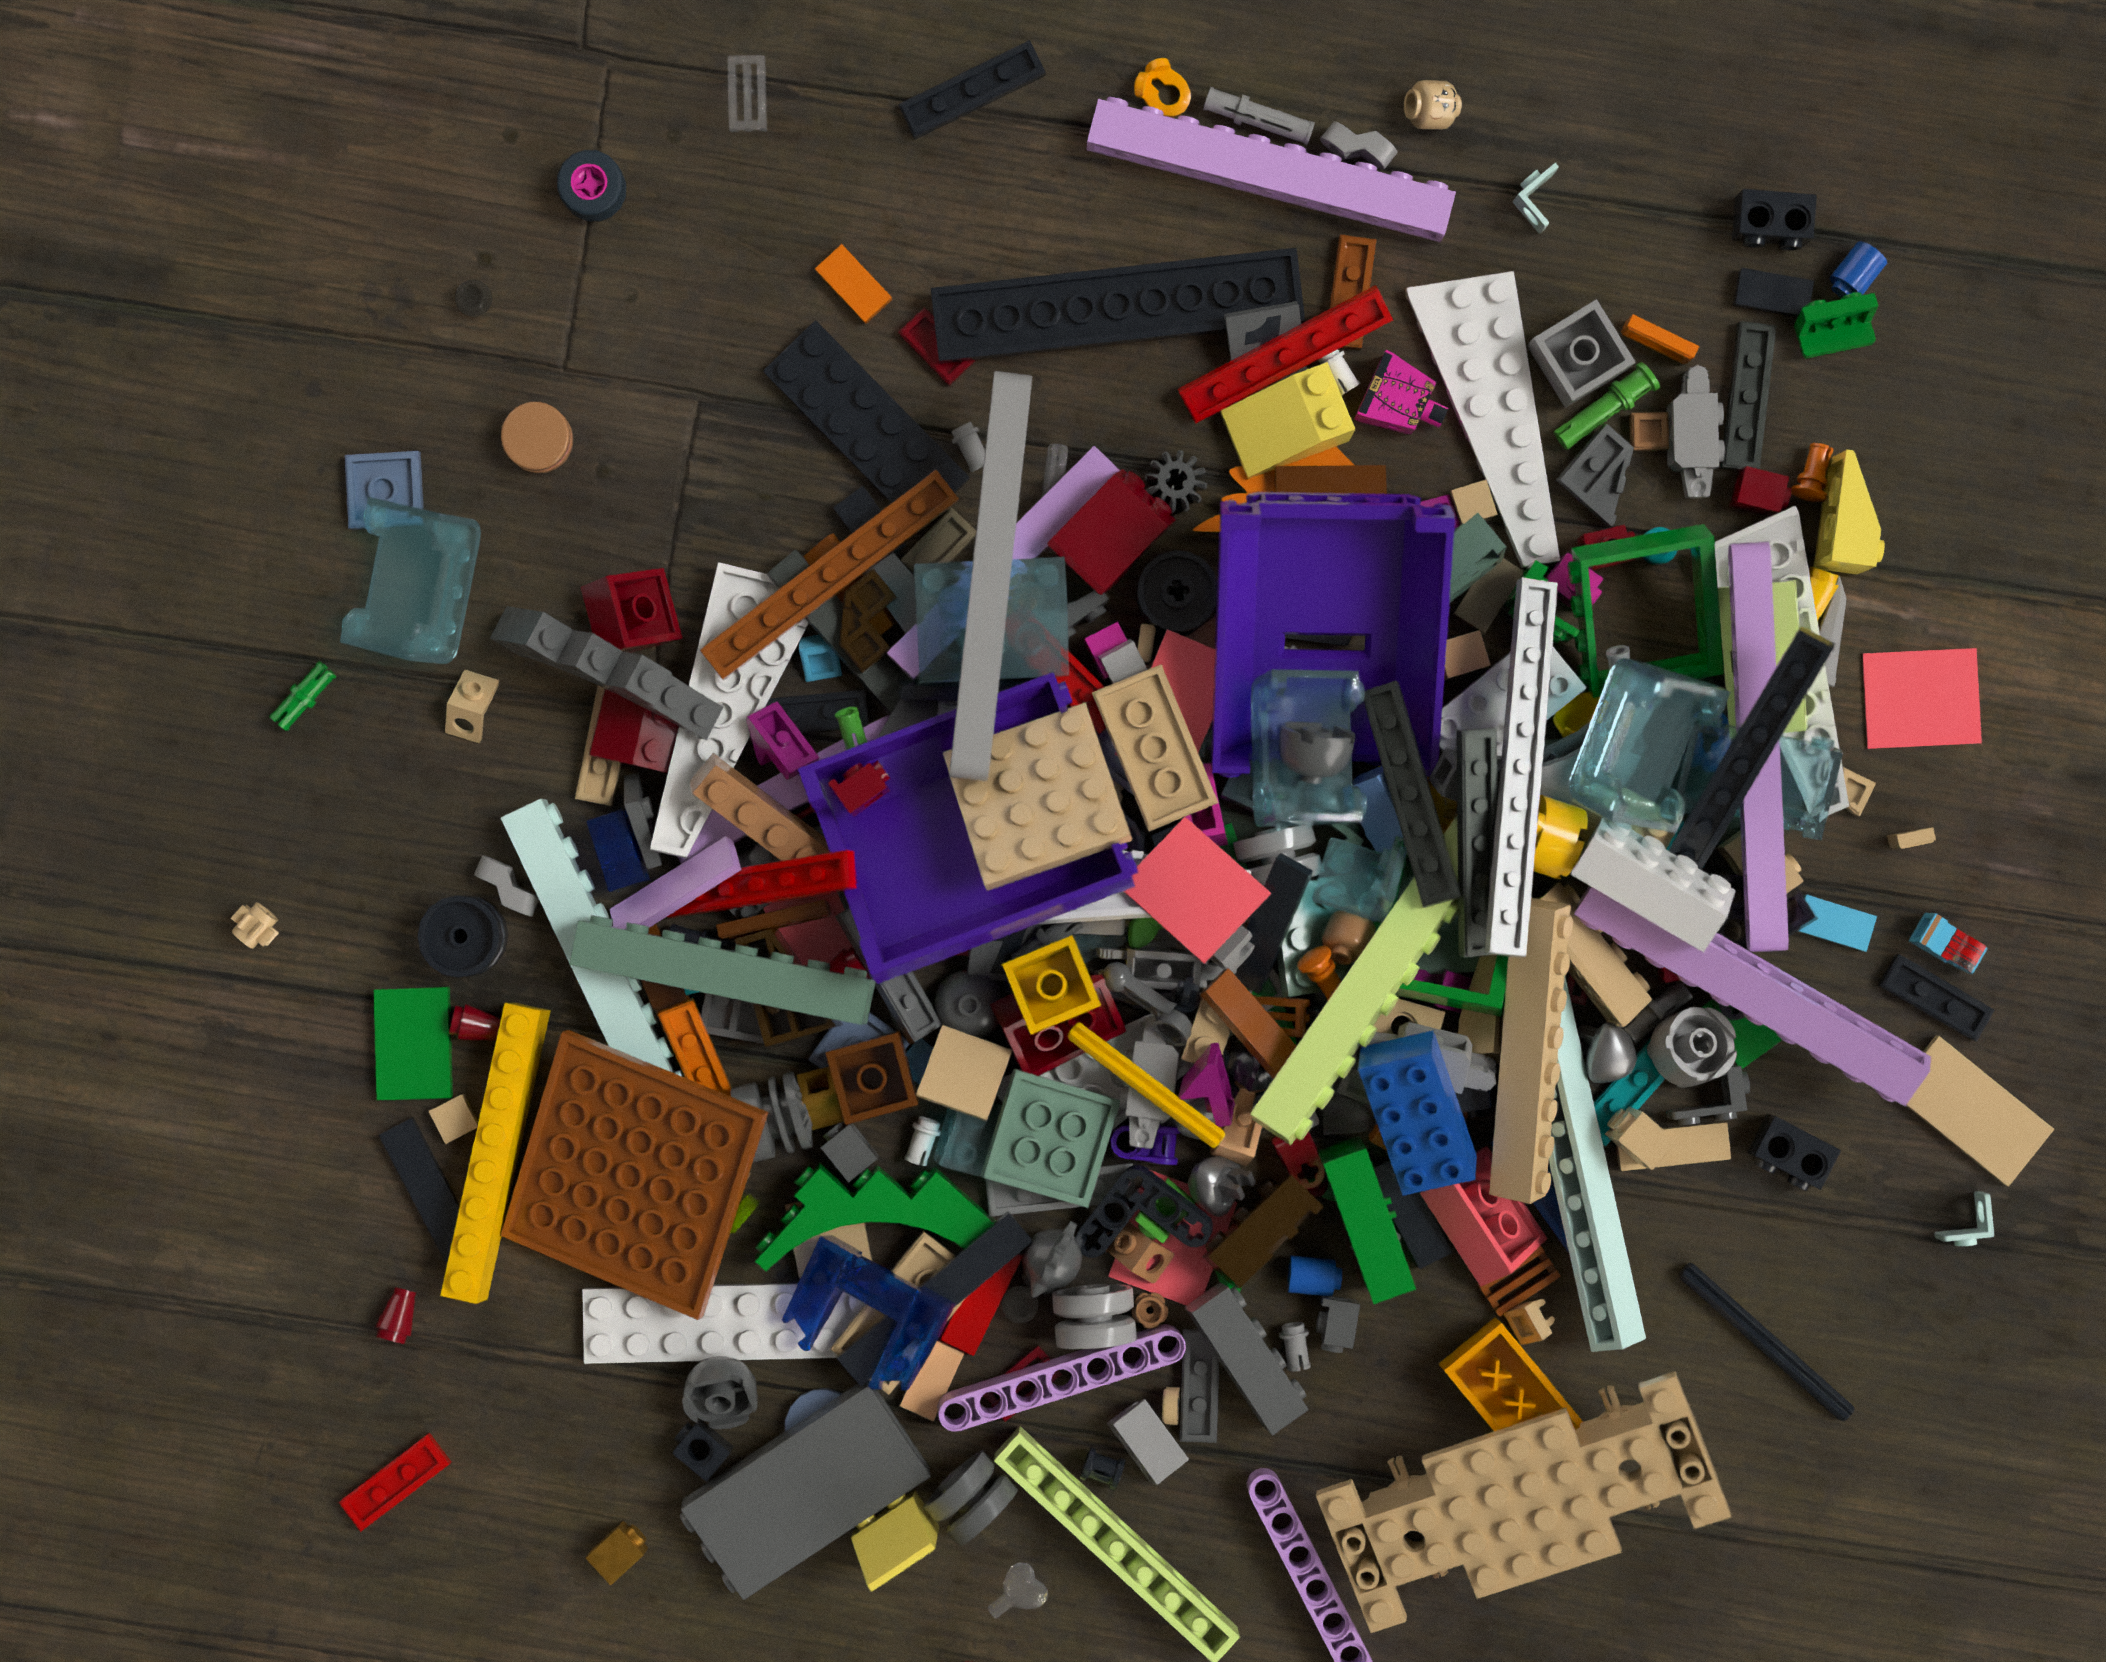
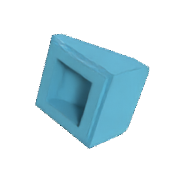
M820 635L800 639L799 651L806 682L842 676L839 657Z

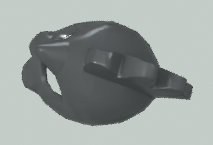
M1071 1221L1064 1230L1048 1228L1040 1231L1032 1237L1033 1242L1024 1248L1022 1253L1023 1272L1021 1279L1031 1289V1296L1033 1298L1040 1294H1052L1056 1289L1068 1285L1076 1278L1082 1262L1080 1245L1073 1236L1077 1226L1076 1223Z

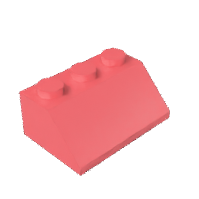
M1487 1146L1476 1152L1475 1180L1420 1192L1428 1208L1434 1214L1480 1287L1513 1273L1547 1240L1546 1235L1524 1202L1489 1195L1492 1153Z

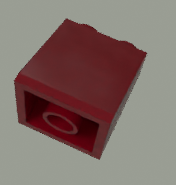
M1124 469L1115 473L1047 543L1100 596L1116 585L1176 521L1170 515L1172 510L1167 503L1158 497L1153 498L1143 489L1145 484L1141 478L1131 471L1127 473Z

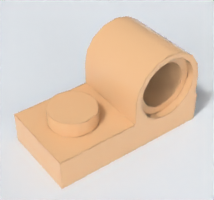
M1235 1081L1234 1083L1240 1090L1234 1099L1235 1106L1232 1124L1220 1127L1225 1132V1136L1216 1148H1211L1210 1154L1227 1158L1246 1167L1255 1157L1262 1126L1252 1119L1250 1113L1253 1110L1255 1093L1264 1091V1089L1249 1092L1244 1086Z

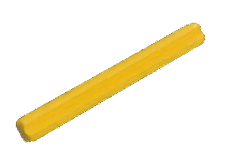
M1082 1023L1075 1024L1070 1030L1067 1037L1071 1042L1211 1148H1216L1223 1140L1225 1132L1184 1100H1180L1176 1094Z

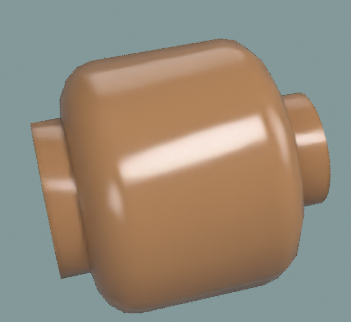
M1346 907L1335 911L1331 915L1322 937V945L1329 947L1332 952L1331 959L1333 961L1348 965L1351 962H1356L1376 933V927L1370 915L1364 910L1356 907Z

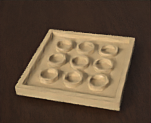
M1086 703L1068 708V711L1065 713L1057 712L994 734L988 781L950 777L987 891L1112 848V845L1115 843L1123 844L1132 841ZM952 749L943 752L949 774Z

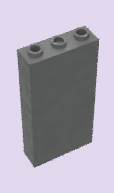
M868 1380L862 1386L856 1384L683 1498L680 1518L690 1533L696 1531L703 1541L700 1545L707 1559L711 1563L716 1561L724 1572L721 1574V1577L730 1592L734 1593L737 1591L741 1598L745 1600L930 1478V1466L873 1382Z

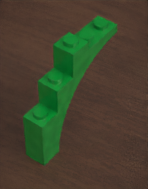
M819 1163L814 1169L809 1166L806 1167L794 1181L798 1186L794 1190V1196L802 1204L798 1207L794 1203L781 1217L780 1221L783 1225L775 1234L770 1231L767 1232L757 1243L755 1249L759 1252L755 1256V1262L767 1271L788 1251L813 1236L841 1226L866 1222L901 1223L927 1229L955 1242L964 1249L996 1221L936 1167L929 1173L923 1170L910 1185L914 1190L909 1193L881 1167L876 1165L872 1171L866 1168L852 1183L855 1187V1190L852 1192Z

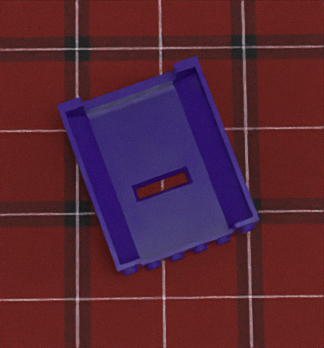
M1254 492L1248 494L1246 502L1242 504H1237V501L1234 500L1220 503L1211 741L1212 773H1219L1223 777L1233 778L1241 774H1250L1249 760H1254L1261 764H1272L1276 760H1281L1279 754L1281 724L1285 725V722L1288 721L1323 723L1322 728L1334 731V726L1350 730L1355 733L1350 761H1361L1373 766H1382L1361 692L1397 680L1400 684L1426 777H1430L1439 761L1455 516L1451 506L1441 503L1434 504V507L1420 505V497L1410 494ZM1285 634L1365 636L1364 650L1285 649Z
M1054 672L999 692L997 694L993 735L1057 712H1061V714L1067 712L1066 705L1073 703L1065 681L1058 684ZM957 709L798 768L809 802L818 816L830 853L843 850L854 851L857 889L844 892L861 937L859 943L872 978L877 984L1135 887L1132 875L1138 873V869L1131 851L1126 853L1122 851L1128 848L1127 843H1115L1112 845V848L987 891L943 756V752L951 750L953 746ZM878 760L891 778L885 782L891 791L853 817L828 783L835 779L840 784L845 781L843 774L856 764L861 763L865 766L868 763L873 764Z

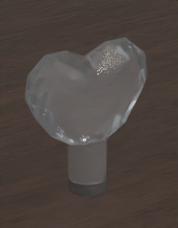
M1019 1562L1011 1566L1006 1575L1004 1594L990 1604L988 1610L997 1619L1012 1606L1020 1609L1041 1607L1047 1600L1048 1589L1042 1582L1035 1579L1034 1570L1029 1563Z

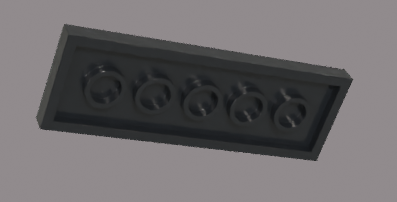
M816 320L763 370L764 374L891 503L935 470L939 472L954 493L970 480V477Z

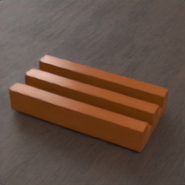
M1253 995L1261 1005L1296 1007V1013L1267 1011V1013L1274 1020L1296 1021L1295 1028L1281 1027V1029L1289 1037H1304L1309 1030L1306 1029V1022H1310V1014H1306V1007H1310V999Z
M1541 1245L1517 1269L1537 1256L1541 1262L1492 1293L1489 1288L1507 1276L1481 1287L1477 1284L1499 1317L1561 1277ZM1547 1269V1274L1503 1303H1498L1497 1300Z

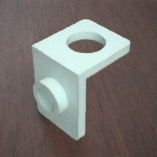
M1556 163L1542 174L1536 170L1520 184L1523 190L1513 201V204L1538 233L1543 232L1549 222L1528 196L1555 174L1559 168Z
M1982 1191L1974 1192L1977 1228L1934 1232L1935 1238L1941 1241H1954V1246L1977 1245V1239L1994 1237L1990 1194Z

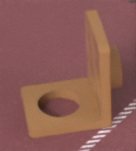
M1128 1221L1106 1250L1131 1272L1151 1283H1155L1174 1257L1172 1251L1145 1236L1130 1221ZM1160 1254V1261L1157 1266L1147 1271L1146 1265L1150 1258Z

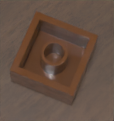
M900 1030L825 1052L845 1125L919 1104L920 1101L916 1096L917 1091Z

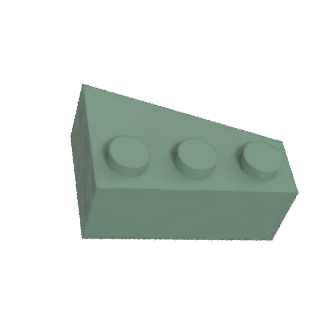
M1476 513L1465 524L1460 525L1454 530L1449 604L1500 564L1504 557L1506 546L1479 513Z

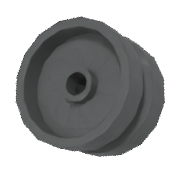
M983 1450L976 1452L953 1470L923 1506V1509L936 1522L946 1520L956 1512L948 1523L946 1533L958 1546L969 1542L990 1524L1018 1491V1487L1006 1474L998 1475L988 1481L994 1472L995 1463Z

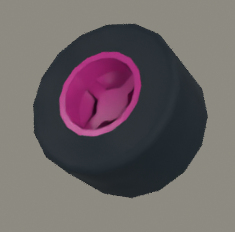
M582 150L572 154L562 163L557 175V190L562 202L574 216L585 221L600 222L612 217L622 207L626 198V181L621 169L609 155L597 150Z

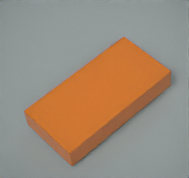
M842 244L815 268V271L865 324L892 301V297Z
M1634 314L1626 320L1621 330L1622 335L1684 365L1695 357L1699 348L1698 345Z

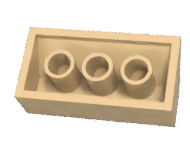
M1560 882L1554 883L1535 899L1571 905L1570 916L1573 919V929L1567 942V953L1570 957L1568 973L1579 987L1584 990L1590 1001L1608 1023L1615 1024L1617 1027H1624L1652 1000L1647 993L1650 990V986L1638 972L1632 974L1624 964L1627 957L1614 942L1610 945L1600 934L1603 932L1602 930L1588 928L1580 921L1578 916L1574 915L1580 898L1573 888L1568 884L1563 887Z

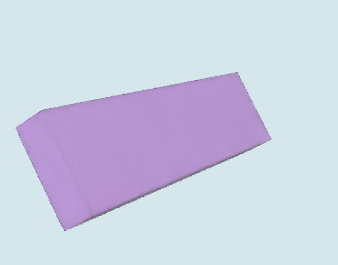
M727 836L723 837L609 909L613 919V926L626 929L627 922L651 927L739 872L741 867L734 841Z

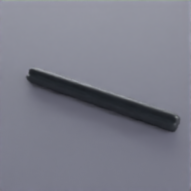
M1689 1262L1681 1269L1678 1276L1685 1284L1838 1420L1844 1422L1853 1414L1855 1408L1849 1401L1695 1264Z

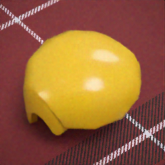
M1590 692L1580 693L1555 713L1553 722L1562 737L1565 738L1600 715L1609 704L1600 697L1593 698Z

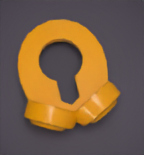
M1158 58L1149 62L1145 67V72H1140L1135 79V96L1143 98L1147 106L1163 111V116L1177 117L1187 109L1191 99L1189 86L1180 74L1171 69L1167 58ZM1152 80H1159L1165 86L1172 85L1176 87L1180 93L1178 102L1174 105L1162 103L1158 96L1159 91L1151 84Z

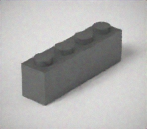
M1220 1282L1184 1308L1262 1427L1273 1436L1309 1410L1302 1400L1307 1395L1295 1378L1289 1380L1282 1370L1287 1364L1275 1348L1269 1350L1263 1341L1267 1334L1255 1317L1249 1319L1242 1309L1247 1304L1240 1292L1235 1287L1229 1289V1287Z

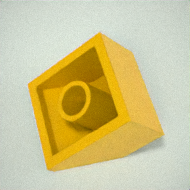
M1072 935L1002 964L1031 1035L1101 1006L1082 955Z

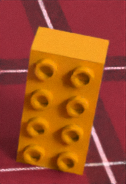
M1496 1317L1439 1363L1441 1368L1494 1432L1564 1408L1567 1409L1574 1429L1580 1428V1423L1583 1422Z

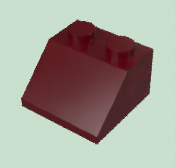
M664 568L609 575L580 587L592 633L619 650L633 653L683 639Z
M604 688L589 755L656 772L668 773L679 726Z

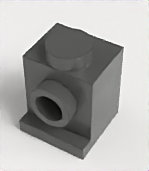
M1320 1296V1303L1322 1306H1326L1325 1311L1318 1312L1316 1321V1333H1321V1349L1336 1353H1343V1347L1353 1349L1360 1309L1359 1302L1355 1299L1337 1296Z

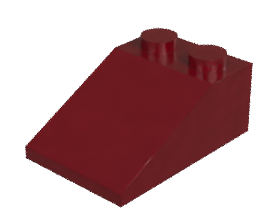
M1102 974L1090 976L1101 1004L1100 1007L1032 1035L1029 1032L1014 992L989 1004L1021 1071L1040 1076L1085 1053L1067 1037L1070 1030L1077 1023H1082L1105 1042L1127 1032Z

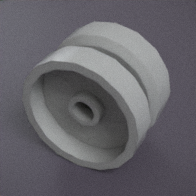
M1312 823L1288 828V825L1254 833L1255 837L1233 842L1237 861L1246 863L1261 859L1262 866L1248 870L1251 871V875L1263 886L1266 883L1275 858L1280 853L1314 870L1312 876L1324 873L1320 855L1310 853L1296 857L1295 850L1312 846L1316 841Z
M1090 1284L1052 1292L1054 1314L1060 1317L1071 1318L1055 1325L1056 1347L1064 1349L1105 1348L1124 1345L1137 1340L1135 1319L1126 1315H1116L1125 1313L1134 1307L1132 1286L1123 1284Z

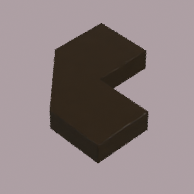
M874 568L844 592V608L839 645L862 673H865L879 662L891 649L869 621L898 598Z

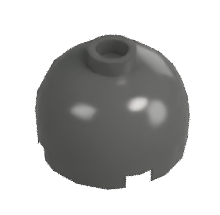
M1288 721L1285 722V725L1281 724L1279 754L1282 762L1289 770L1300 774V781L1320 784L1323 777H1333L1339 774L1349 763L1354 747L1355 733L1338 726H1334V731L1322 728L1323 723Z
M966 968L950 973L940 983L934 996V1009L942 1025L980 1039L992 1035L1000 1026L989 1004L1001 999V983L986 976L967 974Z
M719 1356L702 1360L689 1372L686 1379L682 1398L684 1412L696 1423L698 1418L709 1422L708 1428L731 1429L743 1425L749 1420V1414L753 1410L755 1413L757 1409L758 1394L756 1380L746 1364L735 1358Z

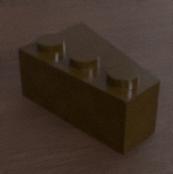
M768 929L735 939L737 945L757 948V956L771 958L772 952L794 956L793 963L802 965L779 929ZM753 1003L765 1047L843 1025L840 1020Z
M1292 1175L1280 1176L1275 1180L1269 1177L1256 1190L1259 1197L1250 1207L1246 1203L1243 1204L1230 1218L1234 1224L1225 1233L1219 1230L1206 1243L1205 1247L1208 1251L1203 1255V1258L1231 1286L1241 1288L1274 1256L1273 1253L1287 1238L1291 1239L1299 1231L1297 1227L1311 1212L1316 1215L1324 1207Z

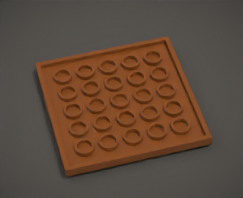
M566 1030L560 1036L500 1236L699 1320L704 1316L768 1112L573 1031Z

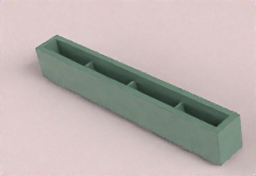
M591 915L590 921H578L569 965L859 1025L867 1024L875 981L874 979L866 978V970L845 967L844 973L830 971L831 963L809 959L807 966L793 963L794 956L772 952L771 958L757 956V948L736 944L735 951L720 948L722 941L699 937V942L693 943L684 941V933L663 930L662 936L648 933L649 926L627 922L626 929L612 926L613 919Z

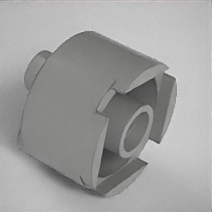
M1708 1007L1687 1008L1669 1016L1656 1026L1651 1041L1647 1046V1052L1658 1072L1666 1080L1681 1088L1692 1087L1716 1079L1730 1070L1737 1055L1734 1044L1736 1034L1730 1021L1719 1011Z

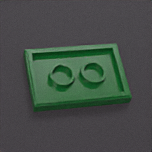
M450 987L375 989L374 1020L377 1100L452 1098L451 1035L449 1034L451 1027Z

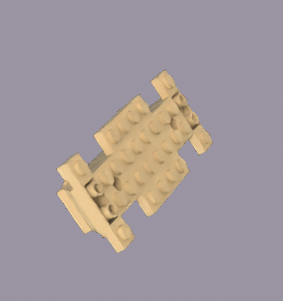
M1676 1372L1639 1383V1390L1644 1402L1637 1405L1621 1406L1614 1386H1607V1391L1605 1387L1600 1389L1598 1392L1601 1395L1606 1411L1597 1418L1580 1423V1428L1574 1429L1567 1409L1564 1408L1422 1456V1462L1427 1474L1422 1476H1409L1402 1456H1397L1396 1461L1395 1458H1391L1387 1463L1390 1466L1395 1481L1386 1488L1371 1492L1369 1498L1363 1502L1360 1500L1352 1479L1317 1490L1316 1498L1370 1632L1373 1633L1406 1622L1407 1615L1395 1586L1432 1575L1433 1578H1439L1441 1574V1577L1448 1573V1569L1464 1565L1475 1595L1479 1599L1621 1553V1546L1609 1517L1644 1506L1645 1510L1651 1509V1503L1653 1508H1656L1660 1505V1500L1681 1494L1694 1529L1731 1518V1512L1717 1479V1474ZM1625 1460H1634L1640 1464V1467L1635 1471L1628 1472L1623 1470L1620 1464ZM1413 1530L1418 1531L1424 1536V1539L1417 1542L1411 1541L1405 1534Z

